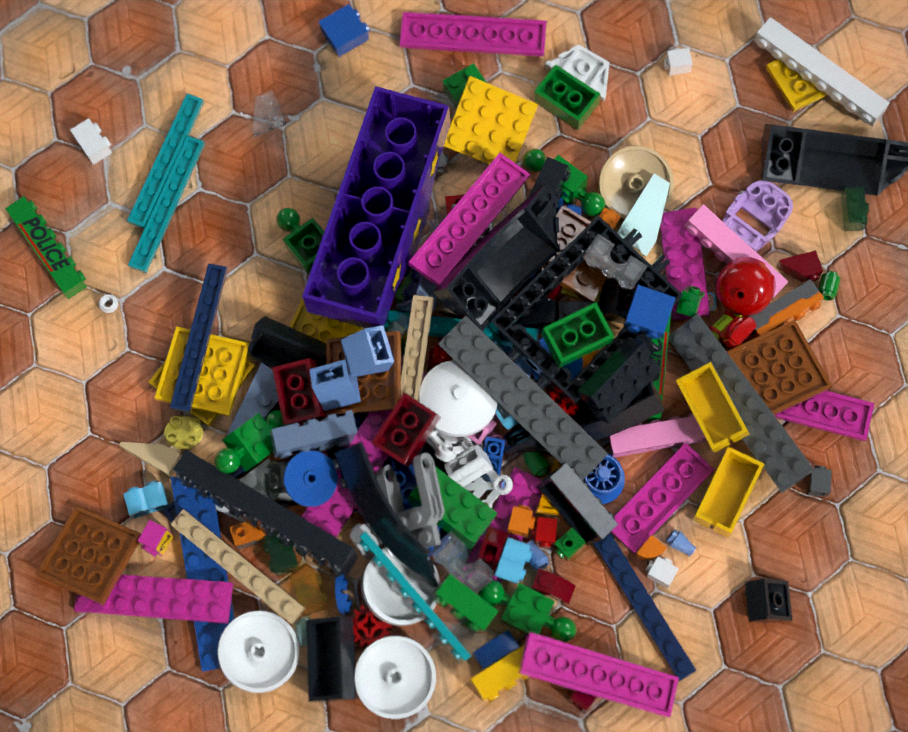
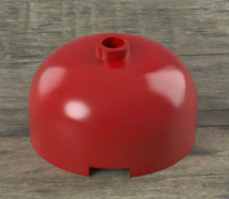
M740 257L728 263L720 272L716 282V293L720 303L729 312L739 316H751L763 311L771 302L776 290L774 275L765 266V263L752 257Z

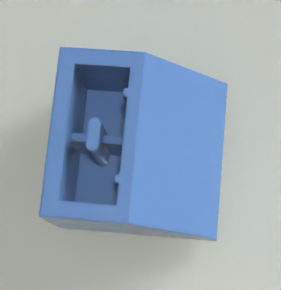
M384 326L365 328L341 340L351 377L389 371L394 363Z
M346 360L310 369L312 389L324 411L361 402L357 376L351 377Z

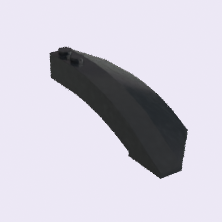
M765 124L761 165L762 181L878 196L887 186L896 182L908 171V142Z
M544 184L510 212L465 255L433 291L448 309L462 319L467 316L482 332L513 295L556 253L560 252V244L557 243L559 217H556L558 197L550 187Z
M651 380L611 424L595 419L587 407L588 404H585L583 399L579 401V411L575 412L576 417L572 419L591 438L597 441L639 424L665 409L653 380ZM519 423L513 427L510 433H506L502 438L505 439L504 449L507 454L547 451Z
M361 441L335 453L332 463L335 470H339L341 478H339L340 484L343 489L347 490L357 512L378 542L397 562L431 588L438 587L437 580L434 577L432 559L428 560L427 556L431 554L430 548H424L407 529L390 505L377 481L363 442Z

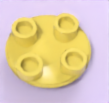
M173 416L165 427L164 436L170 446L172 445L182 450L190 449L201 441L203 427L198 418Z

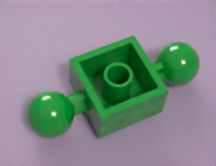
M534 148L524 154L523 164L528 171L539 172L547 158L542 150ZM557 155L554 160L568 165L571 169L570 179L567 183L564 182L562 186L563 193L560 198H563V203L575 204L579 200L581 201L583 211L587 215L597 216L601 214L605 207L604 197L597 192L587 193L588 176L560 155Z
M283 208L277 214V225L284 231L292 232L283 239L284 245L308 275L311 273L324 230L313 217L300 226L299 213L293 208Z
M281 410L270 412L266 417V421L260 413H257L222 439L227 448L221 449L215 456L217 469L222 473L229 474L235 472L241 465L246 472L272 453L271 430L287 426L283 424Z
M495 580L485 581L479 588V596L490 605L501 604L507 607L500 622L525 635L528 633L539 635L543 626L551 630L555 640L563 643L571 641L576 635V625L572 619L568 617L555 619L549 616L555 603L554 600L520 583L513 596L504 593L503 586Z

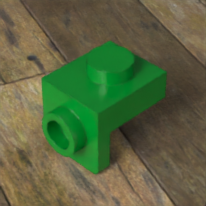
M696 286L686 287L682 290L681 294L683 296L679 300L676 312L690 317L697 315L701 298L704 297L705 292L700 291L701 289Z

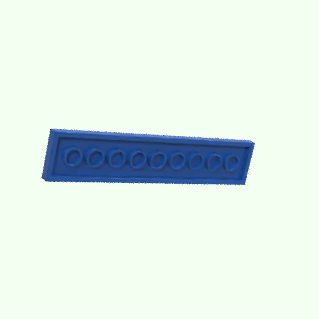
M176 476L171 477L177 516L184 509L222 540L217 508L213 500L208 496L206 499L201 497L192 487L190 489L184 487ZM180 533L187 579L229 582L227 570ZM232 598L228 624L194 621L202 672L221 669L218 661V645L224 630L235 619Z

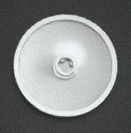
M455 360L446 361L435 366L425 376L420 387L419 402L441 417L434 429L449 436L464 437L481 431L492 420L498 404Z
M383 549L382 551L433 610L436 603L433 601L435 597L431 594L436 588L429 587ZM371 559L364 569L361 584L364 600L372 613L382 621L397 626L415 624L426 618L423 612L418 613L411 604L414 601L409 596L405 598L398 590L401 586L397 581L392 582L386 576V568L383 565L379 567ZM434 565V569H435L434 577L436 578L437 583H438V585H439V584H440V577H439L438 571H437V569H436V567H435V565Z
M266 611L248 612L234 619L224 630L218 645V661L225 677L237 688L251 693L269 692L280 687L291 677L299 659V644L292 627L281 617Z
M401 636L386 637L372 643L362 653L355 670V686L361 701L373 713L390 719L409 717L420 711L430 700L436 683L435 666L429 653L419 643Z

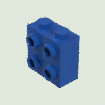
M350 4L318 21L320 31L338 57L369 40L368 32L370 30L367 24L361 22L358 11L352 9Z
M638 285L623 326L628 327L629 331L635 333L639 331L646 333V336L649 338L661 339L664 335L675 297Z

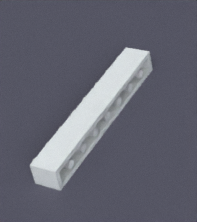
M771 17L757 32L755 42L760 48H765L774 58L783 61L789 69L795 70L803 79L812 82L818 90L830 95L832 100L841 103L847 111L856 114L864 123L873 126L886 111L890 104L888 101Z

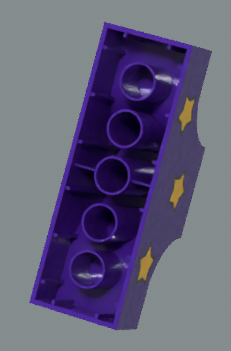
M375 86L302 296L307 312L363 328L385 325L395 292L402 278L407 277L410 273L411 266L408 265V262L417 251L430 212L434 178L451 126L448 105Z

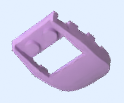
M757 181L748 186L741 195H737L732 205L726 211L722 222L757 252L769 243L783 227L792 212L793 203L789 195L775 184L768 181ZM740 208L770 229L765 237L735 215Z

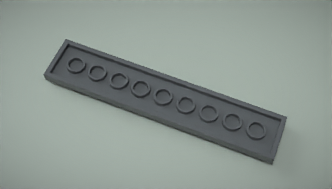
M699 314L669 335V341L692 371L710 362L712 363L750 434L742 438V440L756 459L764 463L763 468L782 493L815 470Z
M467 316L438 343L562 465L567 463L572 466L581 481L608 455L593 438Z

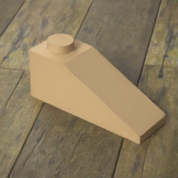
M121 442L119 444L123 450L170 478L174 475L173 468L181 457V451L172 445L169 448L162 444Z

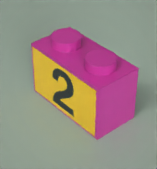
M149 520L138 542L142 544L141 548L154 557L158 554L163 557L174 535L167 528Z

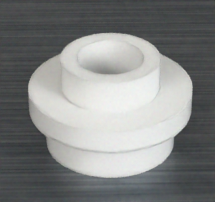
M104 295L99 301V307L105 313H112L118 307V300L113 295ZM108 302H112L110 307H106Z

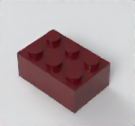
M308 358L272 368L284 425L302 424L308 420L328 417L312 389L310 369L318 367L316 360Z
M403 393L371 444L409 468L441 417L406 393Z

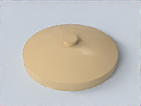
M629 146L615 152L604 163L599 175V193L605 199V206L618 212L621 218L625 220L653 174H656L670 183L665 202L666 207L671 199L674 188L673 174L668 162L658 152L644 146Z

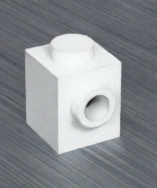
M674 48L667 51V56L664 58L665 70L668 69L669 76L691 72L693 63L689 48Z
M657 557L656 561H650L646 569L649 572L647 578L668 589L679 568L672 565L673 562L668 558Z

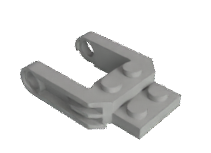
M423 453L415 456L413 460L422 503L421 507L404 510L399 482L396 480V475L391 465L380 467L376 472V477L397 516L424 548H429L441 544L437 523L442 519L445 511L433 458L428 453ZM422 460L425 462L426 468H424ZM385 471L388 474L389 480L386 479Z

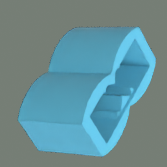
M158 481L148 482L143 488L132 487L123 494L129 516L132 519L161 511L169 505L164 485Z
M507 538L494 576L518 584L519 580L523 581L526 570L523 569L525 561H530L533 552L529 550L531 545Z

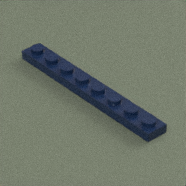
M208 263L170 405L172 410L191 412L228 271L226 266Z
M610 533L602 540L595 542L593 545L676 677H679L678 681L680 682L696 672V668L612 534Z

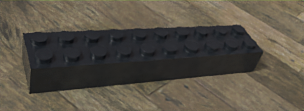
M185 450L173 468V471L177 474L176 478L181 481L180 484L188 489L194 488L196 493L205 499L208 496L220 508L225 506L233 516L237 518L242 516L250 526L254 528L258 526L265 535L271 538L274 535L279 539L278 542L285 547L291 545L296 549V553L302 557L309 556L313 559L312 562L319 567L326 566L329 572L338 578L340 575L346 578L358 559L355 549L231 475L222 473L217 467L188 450Z

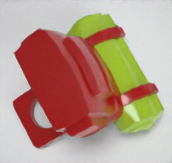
M725 311L724 315L713 326L709 327L719 342L726 344L728 347L735 348L743 340L750 341L751 339L748 335L757 326L752 317H743Z

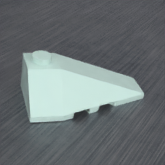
M653 174L617 232L624 239L633 228L637 229L636 234L640 232L642 238L632 248L645 257L657 240L670 186L669 182L656 174Z

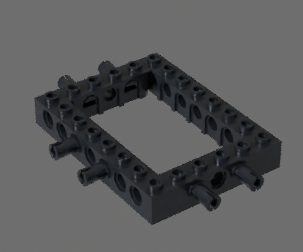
M599 215L490 321L489 325L511 348L506 355L514 363L519 358H522L539 375V378L534 382L542 390L547 385L551 386L572 407L582 399L577 391L629 337L643 341L652 355L659 349V346L647 337L646 333L640 331L635 333L629 331L628 327H623L613 341L596 354L592 361L585 368H582L579 374L572 380L571 372L563 366L559 368L554 357L540 345L539 341L534 340L526 332L527 329L519 324L595 249L600 251L635 286L640 285L675 297L673 306L683 296L660 274L670 264L668 258L661 263L666 256L660 255L650 265L632 248L642 238L640 232L636 234L637 229L633 228L623 239Z

